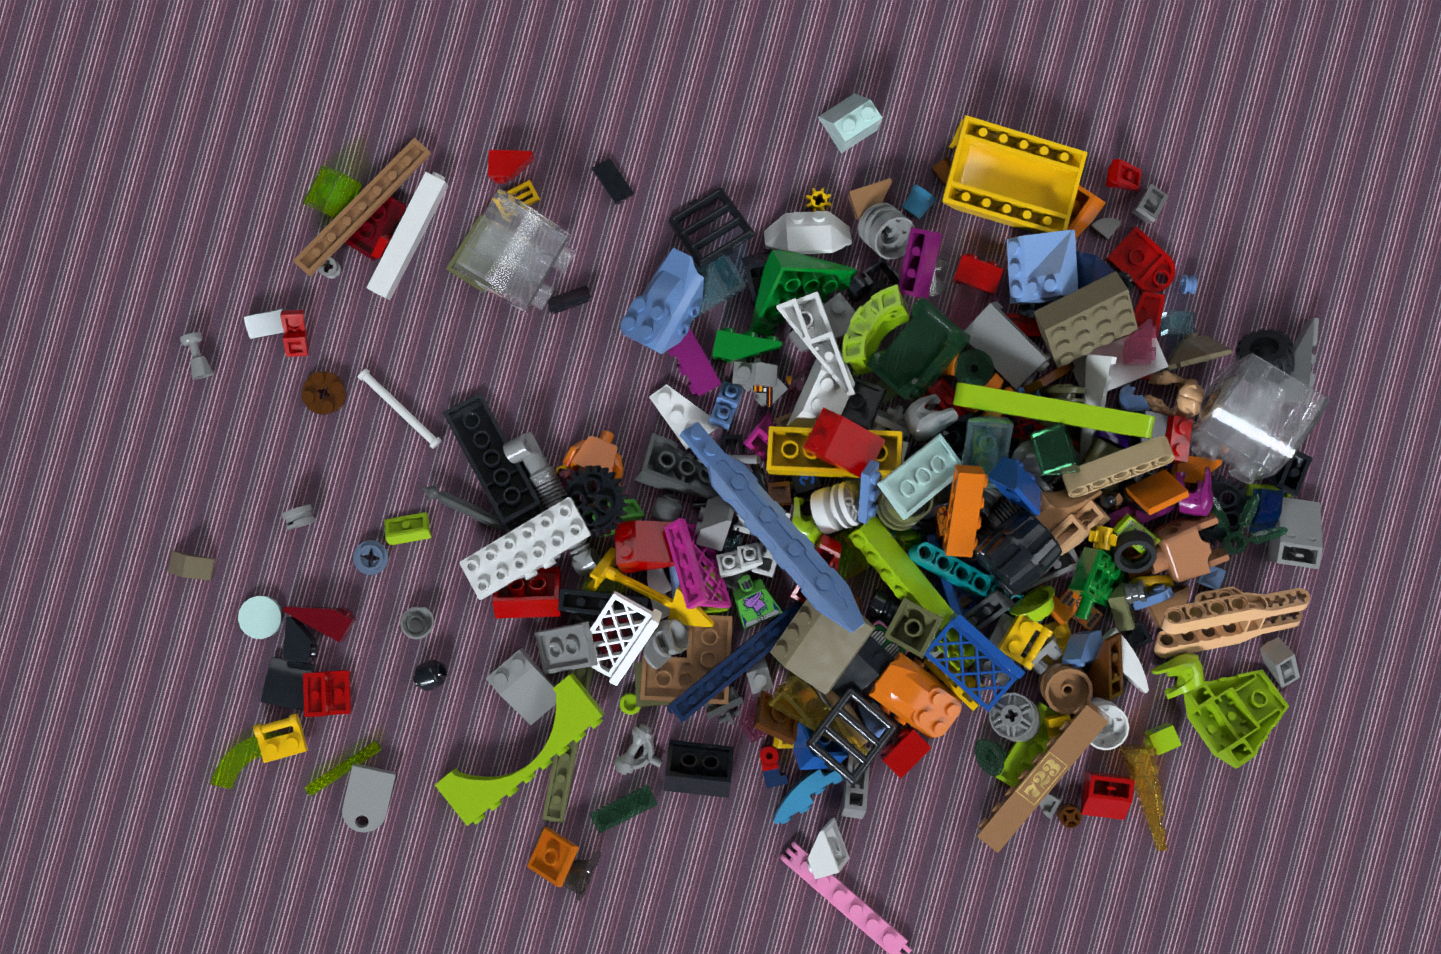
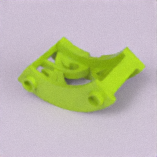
M898 285L883 289L871 296V299L863 306H860L850 320V325L843 339L842 356L844 364L849 363L852 366L855 376L874 372L875 355L881 341L891 330L910 320L907 303L903 299Z

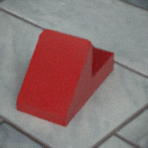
M1112 159V165L1108 167L1106 186L1139 191L1142 170L1122 159Z

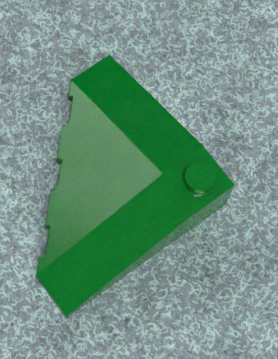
M772 250L764 266L749 332L757 333V335H771L776 332V325L787 321L778 311L777 305L794 298L799 299L814 292L819 293L822 303L829 300L827 295L836 289L842 292L849 288V282L854 278L857 272L856 269L792 251Z

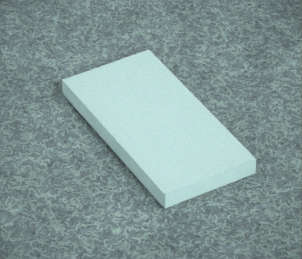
M940 433L879 481L877 485L901 518L905 520L951 483L955 464L963 465V463Z

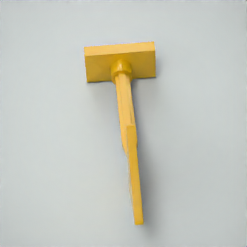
M613 547L608 550L590 574V577L593 579L587 588L594 592L604 579L607 578L613 582L617 581L670 608L668 620L676 619L683 625L713 627L715 624L699 606L694 609L686 608L681 587L676 589L674 599H671L620 573V570L614 568L616 564V550Z

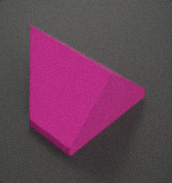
M770 411L743 443L744 446L756 455H759L766 463L769 426H774Z

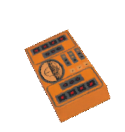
M1067 587L1058 598L1059 601L1073 613V619L1090 631L1103 614L1093 606L1088 621L1076 617L1075 613L1082 597Z

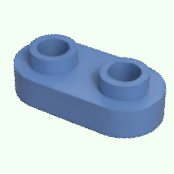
M1160 584L1152 588V591L1147 592L1146 602L1138 600L1131 605L1134 610H1139L1171 598L1174 593L1170 586Z

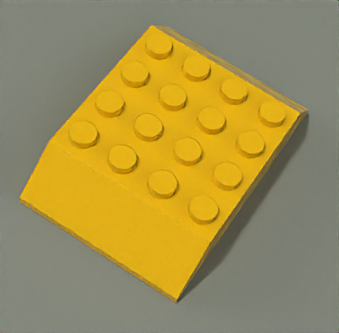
M965 115L941 202L955 210L1036 234L1065 231L1068 228L1088 152Z

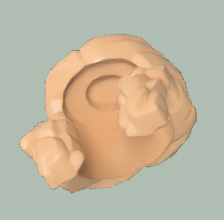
M1163 370L1162 373L1151 374L1148 384L1169 385L1175 383L1179 388L1176 399L1177 404L1171 409L1164 404L1162 399L1152 395H1145L1144 398L1152 411L1167 416L1176 415L1185 418H1192L1200 412L1204 399V389L1198 384L1197 380H1187L1167 370Z

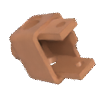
M1211 512L1207 516H1194L1189 519L1183 515L1155 528L1152 533L1159 538L1160 542L1155 546L1157 559L1150 567L1151 572L1157 574L1164 571L1175 582H1183L1210 573V567L1230 560L1228 554L1220 547L1211 550L1209 543L1201 540L1198 533L1199 530L1218 524L1217 517Z

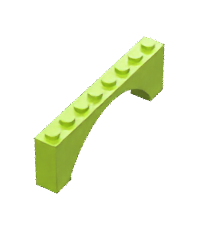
M574 673L568 675L552 688L556 693V715L553 729L545 747L530 764L506 775L484 777L462 773L455 768L435 784L436 788L467 826L472 822L475 825L486 817L484 815L485 811L489 808L492 811L502 804L501 798L505 795L511 797L519 790L517 785L522 781L527 784L536 776L534 771L539 767L542 770L548 767L553 762L550 758L555 754H558L560 757L569 749L568 744L574 740L577 743L587 735L584 731L591 726L594 729L603 722L601 717L605 712Z

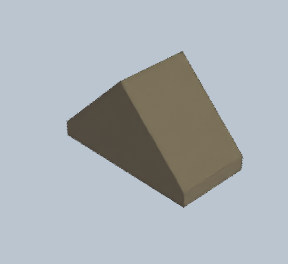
M172 551L168 572L184 578L211 581L216 559Z

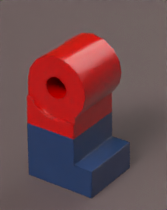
M765 745L760 750V760L767 788L788 784L786 772L781 774L779 772L777 763L779 753L773 745Z

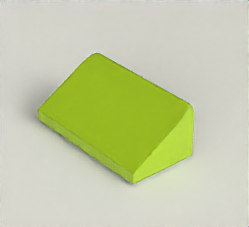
M427 512L384 520L385 539L389 545L431 538Z

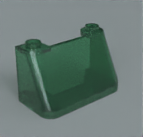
M924 297L913 304L911 315L914 318L886 351L877 350L873 352L867 363V366L902 398L913 403L928 391L971 338L965 330Z

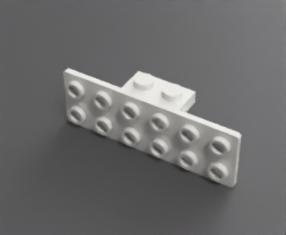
M568 497L460 561V565L478 599L483 600L517 579H531L538 574L537 570L544 567V569L553 566L556 564L555 560L561 557L560 553L591 536V533L572 498Z

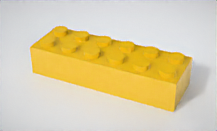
M769 426L766 469L768 474L859 478L805 452L803 447L813 428ZM868 430L885 440L875 460L879 462L880 479L886 477L902 464V431Z

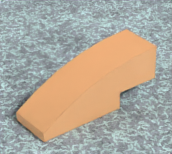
M1090 500L1075 515L1070 514L1051 532L1061 547V556L1083 542L1084 538L1089 537L1090 530L1096 531V526H1103L1111 519L1096 502Z

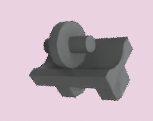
M731 686L729 687L728 704L706 703V716L708 720L725 712V715L718 717L720 723L728 720L731 725L735 724L733 717L740 715L738 708L731 712L729 709L744 703L742 695H738L734 687Z

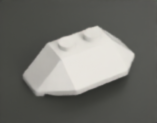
M829 211L785 213L764 230L765 248L769 250L792 251L800 254L833 253L852 244L850 227Z
M817 358L787 423L789 427L813 428L823 407L841 415L849 399V396L846 395ZM845 364L852 386L854 387L855 382L853 380V377L850 373L847 364Z

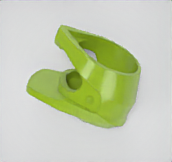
M794 497L792 523L802 534L807 536L813 545H816L824 533L817 527L812 514L810 516L802 514L801 505L804 503V499Z
M1194 653L1178 655L1170 661L1150 669L1152 674L1166 673L1167 677L1177 676L1176 683L1171 688L1165 690L1167 699L1189 692L1202 685L1205 681L1203 666L1199 656Z

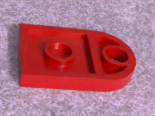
M1137 226L1127 234L1106 258L1118 271L1122 270L1124 273H1128L1133 280L1132 284L1143 292L1158 293L1165 290L1173 282L1176 273L1172 258ZM1157 273H1163L1166 276L1164 284L1157 283Z

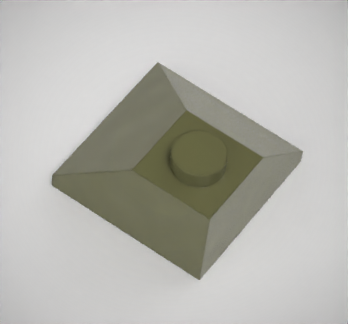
M904 598L884 637L923 658L944 618Z

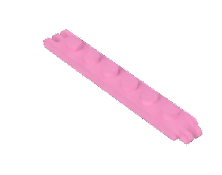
M795 841L791 843L792 847L797 850L795 853L790 848L785 850L791 858L788 859L783 854L779 857L889 954H904L901 952L903 948L910 954L912 949L907 945L908 940L833 874L815 879L807 865L809 853Z

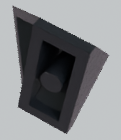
M1296 449L1284 463L1281 461L1280 456L1277 455V463L1283 464L1273 474L1267 475V478L1276 488L1297 497L1313 458ZM1274 456L1256 462V465L1262 472L1267 467V473L1272 471L1277 465Z

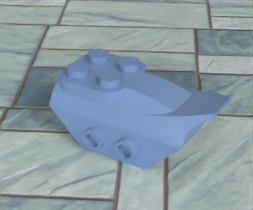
M672 248L661 261L643 294L636 297L631 303L621 322L622 335L659 354H663L682 341L683 337L687 335L693 319L699 314L703 299L704 277L696 271L693 257Z

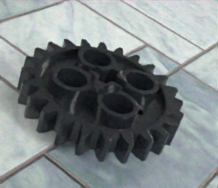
M593 465L586 466V468H579L578 472L572 473L573 479L566 480L570 486L563 487L567 495L561 496L562 499L572 498L591 533L589 537H601L604 534H611V530H617V524L624 522L620 516L627 515L623 507L629 506L628 503L624 502V499L629 497V495L622 493L626 486L619 485L622 479H614L616 472H609L608 467L601 468V465L594 467ZM580 495H581L582 498H583V502H582V503H581V501H580ZM607 499L610 501V507L607 505Z
M1211 475L1213 506L1211 510H1215L1216 505L1220 508L1236 506V509L1218 511V515L1211 512L1217 517L1218 524L1199 530L1198 533L1200 537L1202 536L1203 541L1207 542L1210 539L1211 545L1215 546L1218 540L1220 545L1223 546L1225 539L1233 543L1232 536L1240 539V530L1247 532L1244 525L1252 524L1247 517L1254 515V513L1248 511L1254 504L1247 503L1251 496L1243 495L1247 490L1245 487L1238 489L1240 482L1236 481L1232 484V478L1230 477L1224 482L1222 475H1219L1216 481L1215 477ZM1229 492L1231 500L1224 504L1221 500L1222 495ZM1180 514V516L1184 515L1188 519L1194 517L1188 514ZM1228 514H1233L1234 522L1227 525L1225 517Z

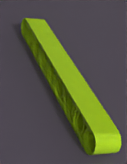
M958 382L953 405L1147 439L1152 437L1155 416Z

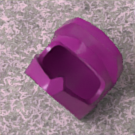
M1205 467L1203 480H1197L1195 489L1188 490L1189 497L1178 502L1179 513L1192 516H1207L1213 506L1210 467ZM1175 472L1176 480L1185 487L1183 481L1186 477L1185 472Z

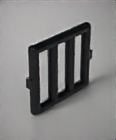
M723 188L716 189L700 200L695 199L691 201L689 207L668 220L669 225L700 268L707 266L723 255L727 257L733 253L734 248L755 235L751 226ZM718 198L724 204L685 229L679 224V222ZM730 212L733 217L732 220L692 243L688 236ZM737 226H740L743 230L742 234L704 257L698 251Z
M848 687L807 740L806 746L825 762L824 765L830 770L834 769L850 784H856L896 731L897 725L879 710V706L875 702H869L853 687ZM851 698L886 727L879 738L844 709ZM837 716H840L873 745L866 756L830 726ZM824 733L860 762L853 773L817 744Z

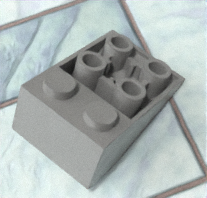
M1277 496L1266 560L1280 564L1319 569L1323 549L1320 502Z

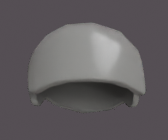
M426 607L409 608L402 614L400 620L401 631L411 639L425 638L433 629V614Z

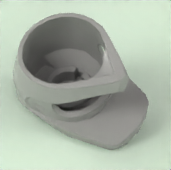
M936 394L916 400L905 412L904 420L907 428L918 442H924L933 438L958 419V414L954 408L942 411L934 410L935 406L941 401Z
M676 619L659 622V625L644 647L643 654L647 663L651 667L658 669L672 655L685 651L689 647V635L686 628Z

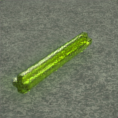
M377 740L373 741L305 786L307 794L313 796L351 771L353 763L361 764L382 750L380 743Z

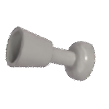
M201 332L189 333L180 337L181 344L189 346L193 357L190 360L192 380L214 375L206 357L201 356L198 343L203 339Z

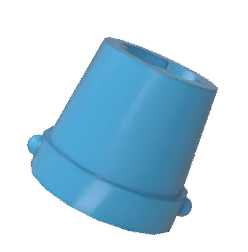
M914 184L902 208L911 216L920 220L927 210L935 204L937 199L922 187Z

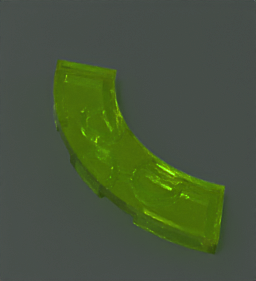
M268 732L265 734L266 738L269 739L287 733ZM256 736L238 743L222 758L215 769L210 785L228 789L234 788L236 779L243 768L252 760L262 757Z

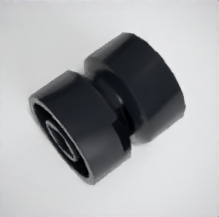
M876 589L868 604L866 614L876 619L882 617L883 622L891 624L901 601L895 596L889 598L888 593Z

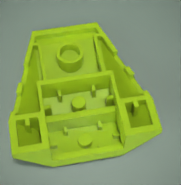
M1263 669L1238 674L1237 676L1223 677L1218 680L1204 681L1199 687L1183 694L1187 718L1214 756L1236 769L1256 756L1262 743L1267 740L1269 733L1289 707Z

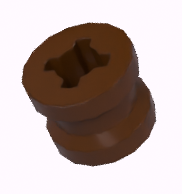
M1065 803L1057 810V818L1065 827L1075 828L1080 824L1082 815L1074 805Z

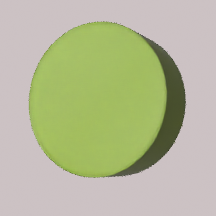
M628 692L620 699V708L625 714L633 715L640 710L641 707H636V693Z

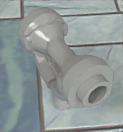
M643 723L633 727V742L627 753L619 755L613 762L616 766V771L623 775L627 773L632 774L634 770L647 766L648 763L660 767L663 760L653 755L655 751L652 740L653 734L651 733L652 729ZM643 745V753L634 759L639 747Z

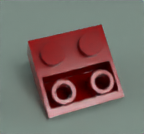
M1085 771L1080 809L1081 815L1124 820L1133 801L1135 780L1124 775Z

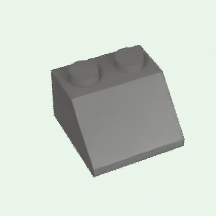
M720 495L708 499L706 507H701L698 519L702 521L697 522L694 534L698 535L697 545L722 551L732 522L734 509Z

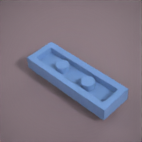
M870 460L861 473L858 522L867 524L871 517H875L878 511L876 500L880 489L877 488V483L880 480L881 473L879 472V462Z

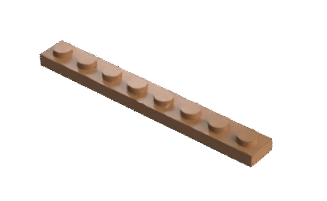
M414 137L309 243L293 262L311 277L429 158L431 152Z

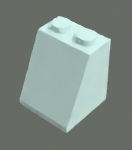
M855 93L818 116L841 153L876 132L882 121V116L871 99Z

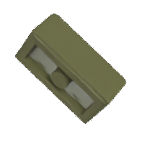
M1123 582L1119 584L1108 598L1118 631L1134 630L1135 614L1132 605L1127 602L1125 584Z

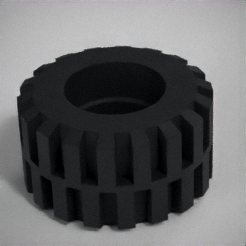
M1275 329L1252 331L1250 335L1246 334L1243 336V340H1239L1237 343L1236 359L1240 377L1244 378V381L1247 383L1251 382L1255 386L1257 384H1261V386H1266L1267 384L1271 386L1276 385V382L1281 383L1284 381V378H1289L1291 372L1295 369L1293 342L1287 334L1283 335L1282 331L1276 332Z

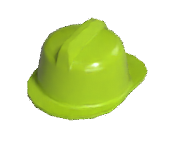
M1049 585L1036 587L1016 602L1009 612L1012 615L1026 614L1032 621H1041L1054 610V588Z

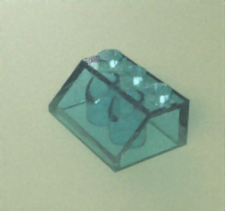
M981 416L968 419L961 465L981 466L985 474L989 475L1004 456L1008 458L1014 424L1005 417ZM988 478L987 487L997 488Z

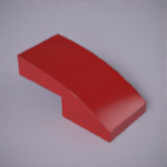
M304 310L281 311L280 317L284 333L283 343L286 357L308 356Z

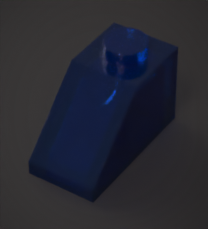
M1253 489L1252 504L1254 506L1251 508V512L1254 515L1250 516L1252 524L1249 525V532L1273 533L1282 513L1284 491Z

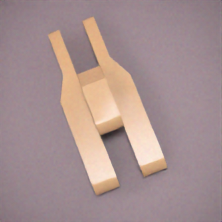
M1234 586L1201 592L1196 595L1194 603L1170 607L1165 611L1161 623L1163 631H1160L1157 635L1153 648L1154 652L1159 657L1169 658L1185 653L1240 644L1264 633L1297 627L1303 616L1302 610L1306 609L1310 602V594L1302 588L1269 594L1244 593Z

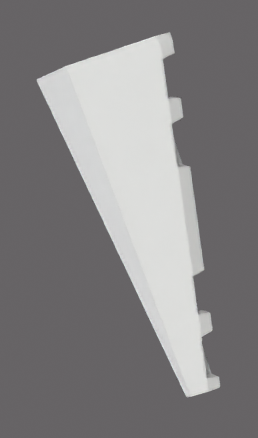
M814 292L799 299L794 298L777 305L778 311L846 395H855L819 293Z
M1092 354L1083 356L1082 388H1086V394H1082V399H1086V402L1082 404L1105 407L1108 386L1112 379V376H1110L1112 365L1116 363L1117 357ZM1081 427L1080 455L1082 458H1084L1095 438L1096 430Z

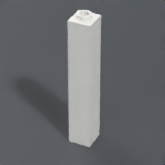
M425 172L367 289L391 300L448 188V184L444 181L445 177L436 172H433L432 175Z

